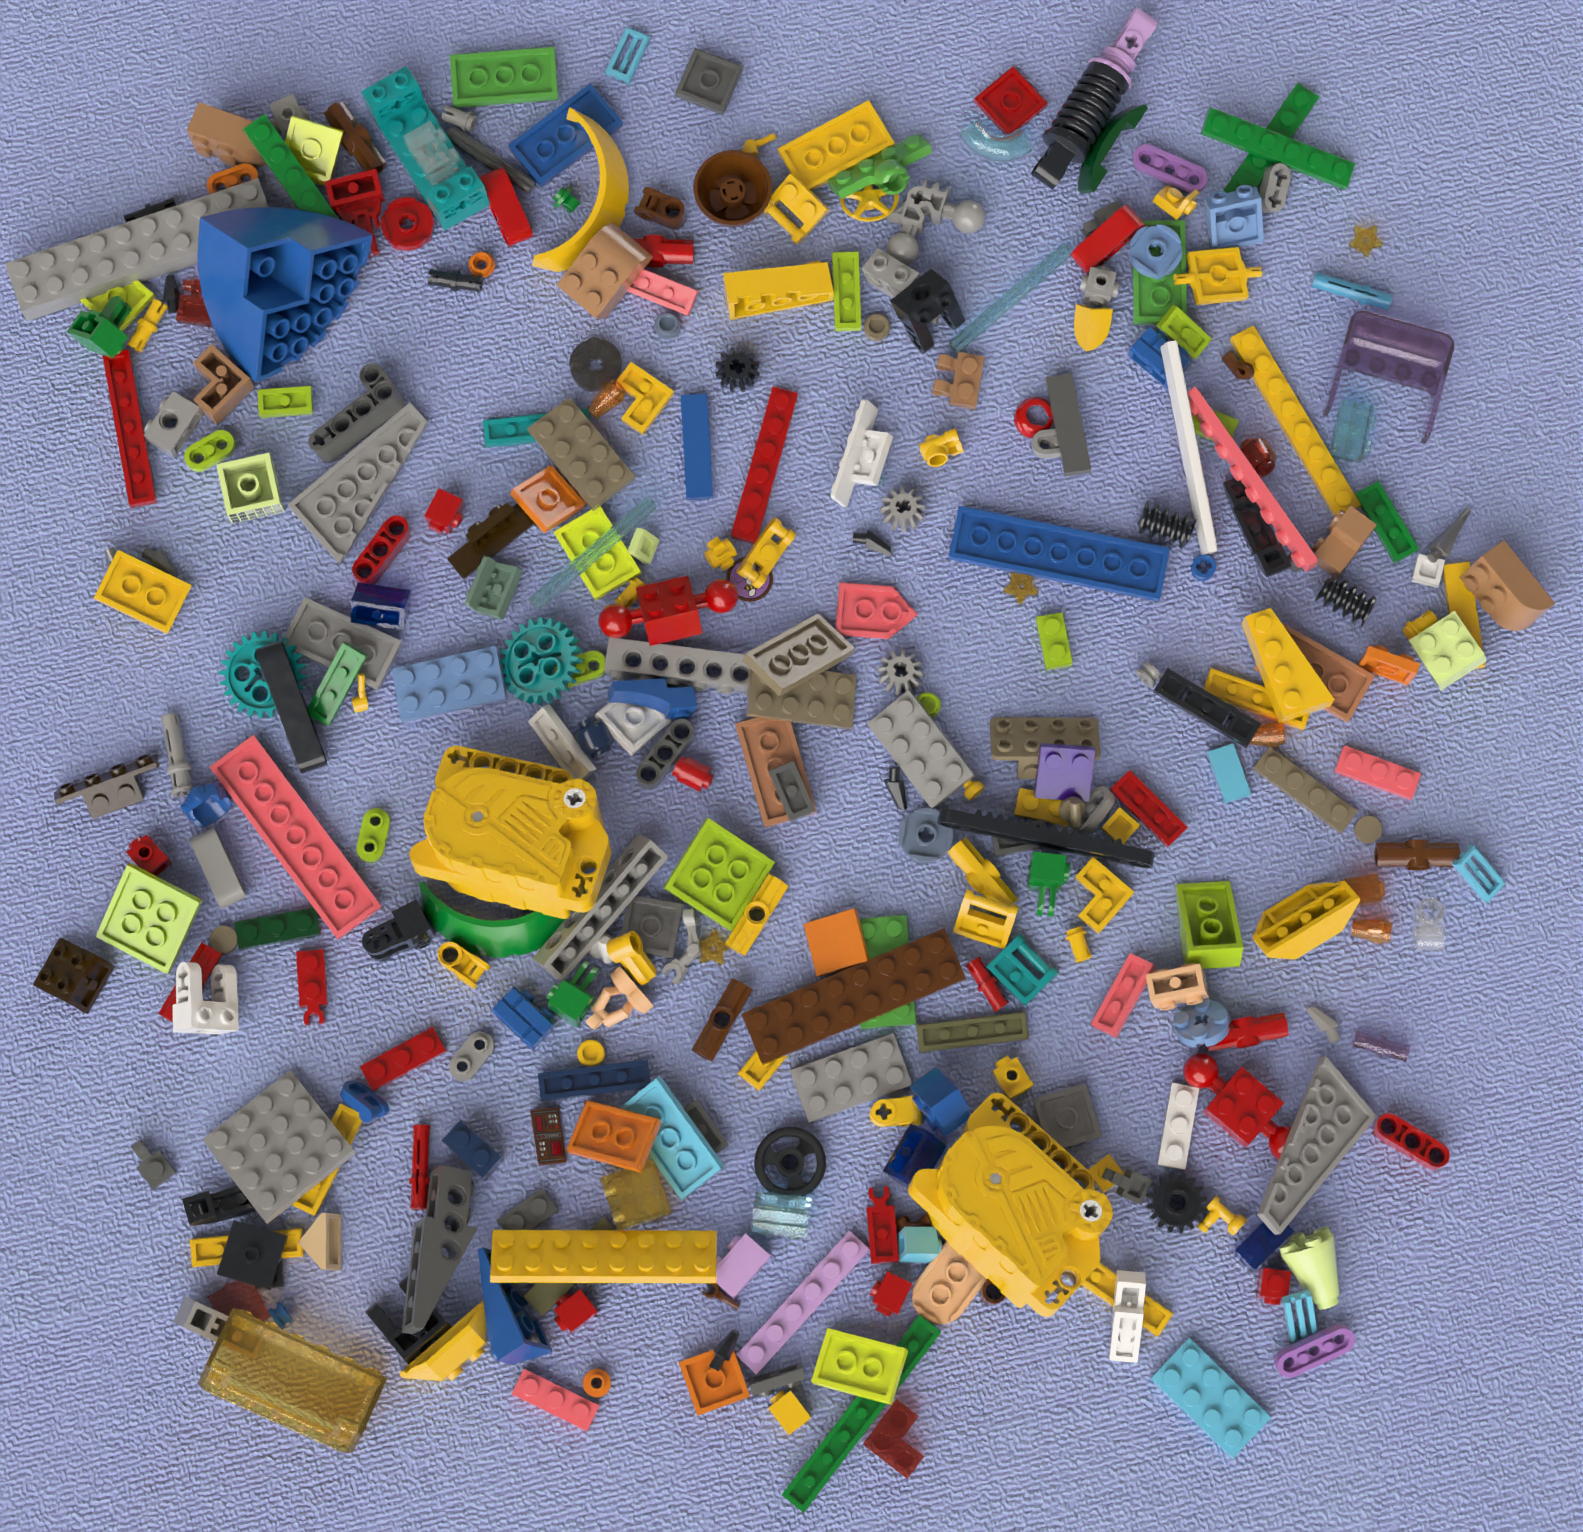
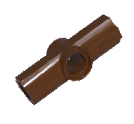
M343 101L335 102L329 106L324 112V116L331 127L344 131L341 144L350 156H354L364 171L376 169L378 174L381 173L387 166V163L372 143L373 140L361 122L358 123Z
M1422 839L1407 840L1405 843L1381 842L1375 844L1374 862L1376 867H1405L1406 870L1414 871L1427 870L1430 867L1454 868L1451 863L1454 860L1460 859L1459 843H1429L1428 840Z
M732 978L717 1006L711 1012L709 1020L691 1051L713 1062L727 1035L733 1029L735 1021L753 989ZM718 1014H727L730 1018L729 1024L724 1027L717 1026L714 1020Z

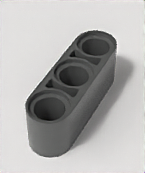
M686 719L675 720L639 764L636 770V777L641 788L645 790L657 788L678 762L679 758L683 756L693 743L694 728L690 721ZM679 728H686L690 732L685 739H679L674 734ZM663 749H669L673 752V755L668 760H662L658 757V753ZM646 770H652L656 773V777L652 781H644L641 775Z

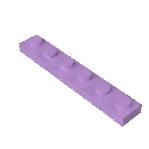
M848 1231L736 1356L757 1375L870 1249L853 1233Z

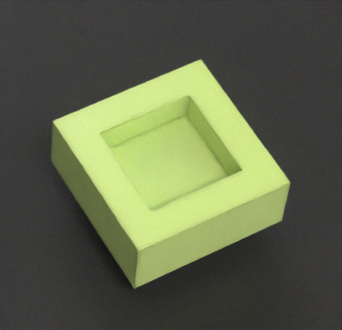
M636 528L627 552L640 562L651 564L660 540L647 530Z

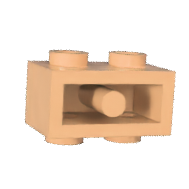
M1188 963L1181 965L1180 968L1171 970L1159 969L1151 974H1146L1150 1001L1155 1009L1159 1008L1162 1011L1171 1010L1176 1007V1004L1181 1003L1196 1005L1202 1003L1203 999L1209 998L1205 973L1200 964Z

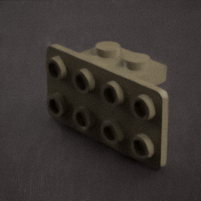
M993 717L990 719L991 757L994 760H1018L1017 779H1036L1040 743L1094 747L1096 750L1094 761L1100 759L1099 725L1096 718Z

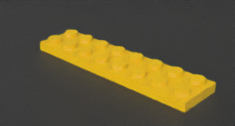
M493 1230L490 1282L716 1283L717 1231Z

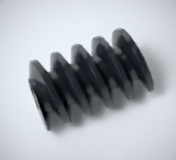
M1147 500L1137 525H1139V534L1141 535L1146 529H1149V538H1152L1158 532L1160 542L1168 536L1169 545L1171 546L1179 540V549L1182 550L1189 542L1197 519L1190 525L1189 516L1185 515L1180 521L1179 512L1177 511L1169 517V508L1166 507L1159 513L1158 504H1155L1150 510L1149 501Z
M1337 574L1330 579L1327 578L1314 601L1317 602L1324 597V607L1334 603L1332 610L1334 613L1343 608L1342 617L1345 618L1351 613V623L1354 624L1359 619H1362V627L1375 606L1376 597L1372 596L1370 599L1365 600L1367 593L1365 590L1356 595L1357 586L1353 585L1350 589H1347L1348 580L1346 579L1337 584Z

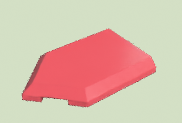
M839 582L836 630L842 636L890 639L918 616L893 586Z

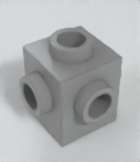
M294 94L269 104L274 118L270 119V122L276 131L282 134L284 141L291 116L310 120L304 105L298 106Z
M1105 266L1090 267L1089 275H1083L1080 290L1085 291L1083 302L1097 307H1109L1111 297L1116 298L1120 282L1115 281L1117 272H1112L1110 268Z

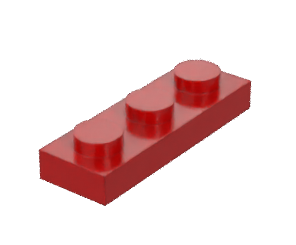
M1130 770L1110 788L1113 795L1167 848L1187 830L1188 827Z
M431 1027L359 1067L374 1092L446 1053V1050L435 1029Z

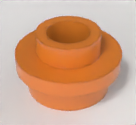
M477 252L469 259L468 267L472 275L486 278L493 273L495 262L490 254ZM481 262L487 264L484 269L477 268V265Z
M593 1369L584 1376L583 1388L588 1395L602 1397L610 1390L611 1379L605 1371ZM594 1378L602 1380V1385L598 1389L592 1387L591 1382Z

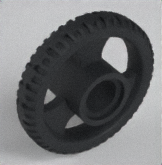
M798 1127L779 1128L769 1133L760 1142L754 1158L755 1173L761 1185L772 1195L783 1199L801 1198L810 1194L821 1183L826 1170L825 1152L821 1143L810 1132ZM783 1137H797L800 1139L796 1149L786 1148L779 1154L772 1151L770 1145ZM815 1153L817 1159L816 1171L812 1179L806 1183L800 1177V1173L804 1168V1157ZM786 1156H794L798 1160V1166L794 1170H787L783 1167L782 1161ZM776 1165L778 1172L782 1176L789 1178L787 1189L780 1188L772 1183L767 1177L764 1167Z

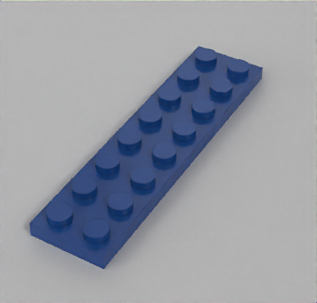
M959 506L948 559L1159 602L1170 548Z

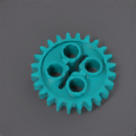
M539 617L538 623L529 619V627L522 623L519 624L521 632L517 633L512 630L511 633L514 639L512 641L505 639V643L509 647L508 649L500 650L502 654L506 655L505 659L500 660L501 664L505 666L502 669L503 676H506L504 683L506 686H509L507 691L514 694L515 698L521 701L524 700V702L531 705L534 702L540 706L543 704V701L552 704L553 696L562 699L561 690L570 692V688L567 685L569 682L577 683L576 679L572 676L574 673H581V670L576 668V664L582 663L583 659L576 657V655L583 650L575 646L579 639L572 636L573 630L566 628L565 624L557 623L552 618H549L547 621ZM553 640L551 648L547 649L549 642ZM529 648L528 654L524 657L525 650ZM558 665L557 672L552 675L553 668ZM534 673L533 679L528 683L529 676Z
M263 631L260 638L257 632H252V640L242 635L243 644L234 641L233 646L236 650L234 652L225 651L230 657L229 661L221 660V663L227 666L226 670L219 671V674L226 676V680L221 681L220 685L228 686L229 688L223 695L233 696L229 702L230 705L240 703L238 712H244L248 708L247 716L253 717L257 711L259 719H264L266 712L270 718H275V710L277 709L266 680L259 679L261 677L259 671L262 669L255 649L279 641V633L274 632L270 638L269 632ZM284 637L282 642L301 690H305L306 687L300 684V680L308 678L307 675L301 674V670L305 669L307 665L299 664L298 662L304 655L294 654L298 646L293 644L287 647L289 638ZM243 667H247L250 670V676L246 681H242L239 677V672ZM255 682L250 691L246 692V687ZM264 686L268 691V696L264 701H260L257 698V691Z

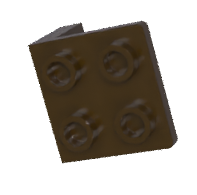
M59 938L33 985L88 1014L115 966L96 954L63 938Z

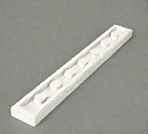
M1176 340L1169 341L1160 348L1194 520L1197 519L1195 527L1201 555H1210L1216 552L1218 547L1178 343Z

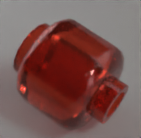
M1248 438L1241 443L1240 450L1260 478L1267 476L1275 469L1277 455L1264 438Z

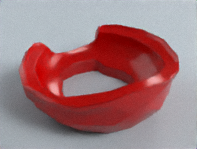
M1039 396L1029 397L1017 406L1014 413V424L1023 436L1033 438L1037 432L1050 429L1053 424V417L1048 400ZM1034 405L1041 406L1049 417L1048 422L1044 426L1031 424L1026 417L1028 408Z

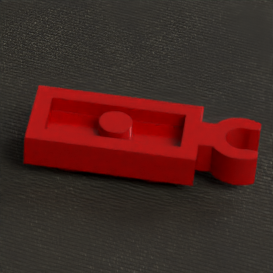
M325 950L297 951L299 1006L307 1007L303 1021L306 1026H310V1017L316 1014L319 1016V1023L324 1025L326 1018L320 1010V1006L328 1005Z
M884 1186V1196L881 1198L874 1196L873 1187L869 1188L868 1196L874 1204V1207H866L871 1265L899 1262L894 1205L886 1206V1202L889 1199V1188Z

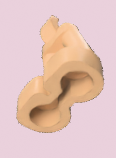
M621 966L610 973L615 986L603 988L591 1006L594 1014L586 1022L594 1030L603 1023L606 1027L610 1028L629 1017L633 1008L638 1012L646 1014L654 1007ZM621 993L625 994L627 1002L621 1009L609 1014L604 1010L611 996Z

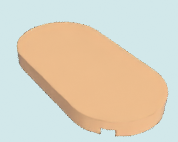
M947 1240L942 1245L938 1256L928 1264L919 1276L912 1291V1302L916 1312L928 1322L939 1325L948 1324L956 1320L987 1280L974 1268L975 1266L962 1254L960 1255L948 1244Z

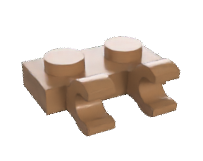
M958 352L957 359L949 355L939 354L936 369L954 372L953 384L935 379L932 394L950 397L949 405L975 410L985 356Z

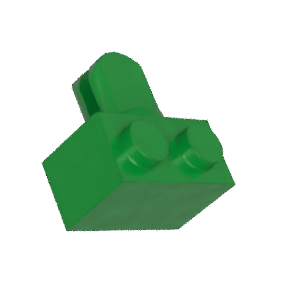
M114 296L109 300L101 313L90 310L89 313L81 311L66 332L89 351L114 358L115 355L122 351L124 342L128 338L120 330V326L132 311V307L127 302H124L121 297Z
M1033 852L1031 856L1027 888L1038 890L1036 916H1042L1045 892H1049L1047 917H1053L1056 892H1060L1062 885H1066L1067 880H1069L1070 864L1066 863V855Z
M586 960L582 963L571 982L563 980L560 985L555 983L547 995L549 1010L578 1028L592 1006L594 996L586 991L600 970L594 966L580 987L577 986L590 966V962Z

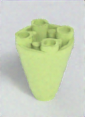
M1329 1227L1319 1228L1313 1234L1307 1236L1302 1232L1288 1237L1289 1243L1281 1245L1279 1252L1304 1290L1309 1289L1312 1301L1317 1305L1318 1309H1327L1337 1305L1340 1293L1335 1240Z

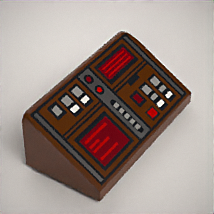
M559 1107L530 1110L539 1167L566 1163Z

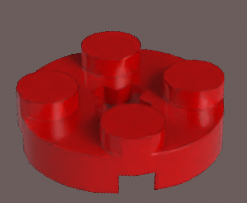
M402 197L392 201L387 206L388 209L384 212V215L382 214L380 223L386 241L394 249L411 251L430 242L434 230V219L431 210L426 204L412 197ZM409 218L410 222L415 221L411 229L406 230V228L400 227V225L404 224V219Z

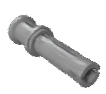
M171 713L161 716L170 764L167 768V774L171 776L173 790H171V796L184 797L194 787L191 784L189 773L192 768L189 762H186L179 715Z

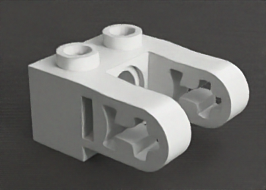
M191 962L179 964L176 971V1004L173 1005V1032L221 1035L239 1031L237 974L232 965L218 964L213 968L211 974L212 1001H203L202 973L199 964Z

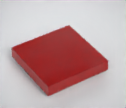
M1014 66L974 98V103L1008 139L1048 106L1047 101Z

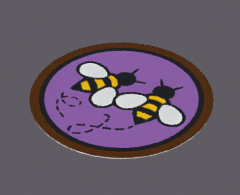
M742 557L733 563L734 565L728 569L726 580L736 586L739 600L746 602L760 600L769 593L772 587V571L768 574L765 583L757 589L751 585V580L746 576L742 578L736 573L745 558ZM755 563L753 564L752 568L758 572L760 567Z

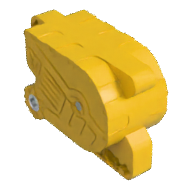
M462 746L449 747L443 754L435 777L436 789L431 793L426 812H424V829L427 838L416 843L410 849L409 856L415 872L421 876L446 881L457 892L477 897L480 900L503 903L523 910H533L557 918L567 919L570 916L571 910L583 913L590 911L596 903L612 852L593 786L583 779H573L568 771L561 768ZM589 868H594V869H596L593 873H590V874L584 873V871H585L586 869H589Z
M993 1093L988 1096L970 1115L963 1127L962 1135L948 1149L937 1169H921L917 1171L908 1185L909 1195L928 1212L933 1227L938 1230L955 1251L960 1255L962 1254L975 1266L974 1268L980 1274L1001 1290L1000 1292L1016 1307L1023 1308L1028 1304L1044 1317L1054 1315L1097 1268L1101 1258L1099 1237L1108 1227L1113 1217L1111 1203L1107 1199L1108 1197L1095 1190L1092 1174L1002 1093ZM996 1106L998 1110L993 1111L991 1108ZM1007 1115L1008 1118L1004 1122L1002 1119H1004V1117ZM1010 1124L1019 1125L1022 1132L1013 1130ZM1033 1142L1040 1144L1042 1150L1039 1149ZM1054 1161H1058L1059 1163H1061L1063 1169L1060 1168ZM1075 1180H1079L1080 1182H1082L1084 1188L1081 1187ZM1061 1276L1069 1277L1072 1280L1073 1286L1065 1285L1062 1282ZM1053 1292H1055L1057 1294V1297L1053 1300V1302L1047 1304L1045 1300L1048 1299Z

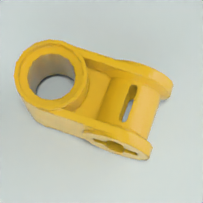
M446 942L438 950V959L441 965L474 990L477 988L476 983L485 970L489 971L491 968L482 959L469 953L454 942ZM454 949L458 952V957L454 962H446L443 959V954L446 950Z
M913 1096L878 1100L871 1107L869 1117L871 1122L878 1127L916 1126L924 1124L923 1111H920L911 1099ZM881 1106L884 1107V1111H889L890 1113L885 1117V1120H882L881 1115H876Z

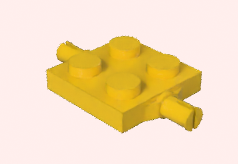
M1239 247L1191 251L1186 255L1189 268L1188 273L1174 274L1173 281H1175V285L1190 284L1193 289L1196 305L1245 301L1249 297L1247 279L1262 277L1261 266L1246 268L1241 259Z

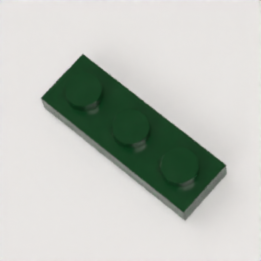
M314 907L234 922L239 950L321 935L318 913Z

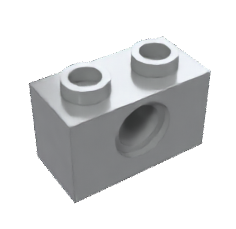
M173 391L169 397L166 396L159 406L160 411L155 419H150L146 424L144 436L148 443L176 458L204 414L199 406ZM169 420H178V423L175 427H166V423Z

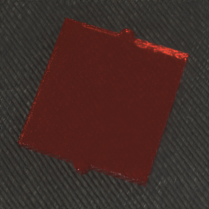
M237 1280L232 1283L227 1282L225 1287L207 1296L215 1310L251 1327L271 1318L254 1285Z

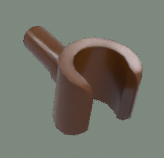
M709 1283L716 1288L714 1294L708 1295L702 1291L703 1295L710 1300L718 1299L736 1310L740 1306L738 1302L721 1292L720 1287L716 1283Z

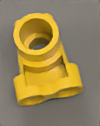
M956 428L945 431L944 434L939 436L935 434L929 435L924 439V442L919 443L923 459L931 467L944 465L948 460L947 455L952 454L953 456L964 452Z

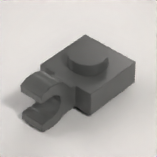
M1118 201L1095 211L1093 214L1095 219L1083 224L1084 228L1081 229V232L1085 239L1121 208Z
M140 1140L131 1146L143 1162L136 1168L153 1190L176 1174V1171L161 1151L152 1155L144 1142Z
M1106 1167L1102 1175L1103 1179L1118 1186L1116 1194L1139 1205H1142L1153 1182L1152 1179L1129 1168L1122 1175Z

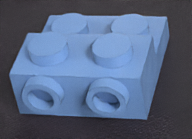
M1241 185L1234 192L1215 191L1211 194V197L1204 198L1205 218L1209 226L1211 250L1243 247L1264 242L1262 201L1256 187Z

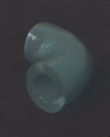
M980 120L968 125L959 135L976 155L990 161H1011L1025 156L1032 151L1031 144L1022 130L1017 129L1007 135H996L991 133Z

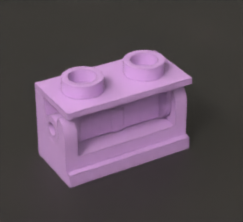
M746 1233L742 1238L737 1235L729 1243L727 1248L730 1251L723 1259L720 1256L717 1257L716 1284L733 1299L771 1257Z

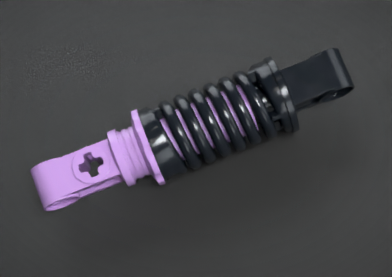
M1136 7L1127 18L1123 29L1113 45L1104 48L1101 58H1090L1087 69L1079 78L1077 85L1071 91L1072 93L1067 97V102H1064L1061 110L1057 113L1056 119L1052 121L1051 128L1045 130L1042 134V139L1048 146V149L1031 172L1033 177L1053 190L1064 176L1066 168L1071 161L1083 163L1086 160L1087 154L1091 149L1090 145L1095 143L1096 137L1100 135L1101 129L1105 127L1106 121L1110 119L1111 113L1115 111L1116 104L1120 103L1121 95H1124L1131 88L1132 81L1128 75L1134 71L1136 67L1134 60L1146 40L1159 23L1157 20Z

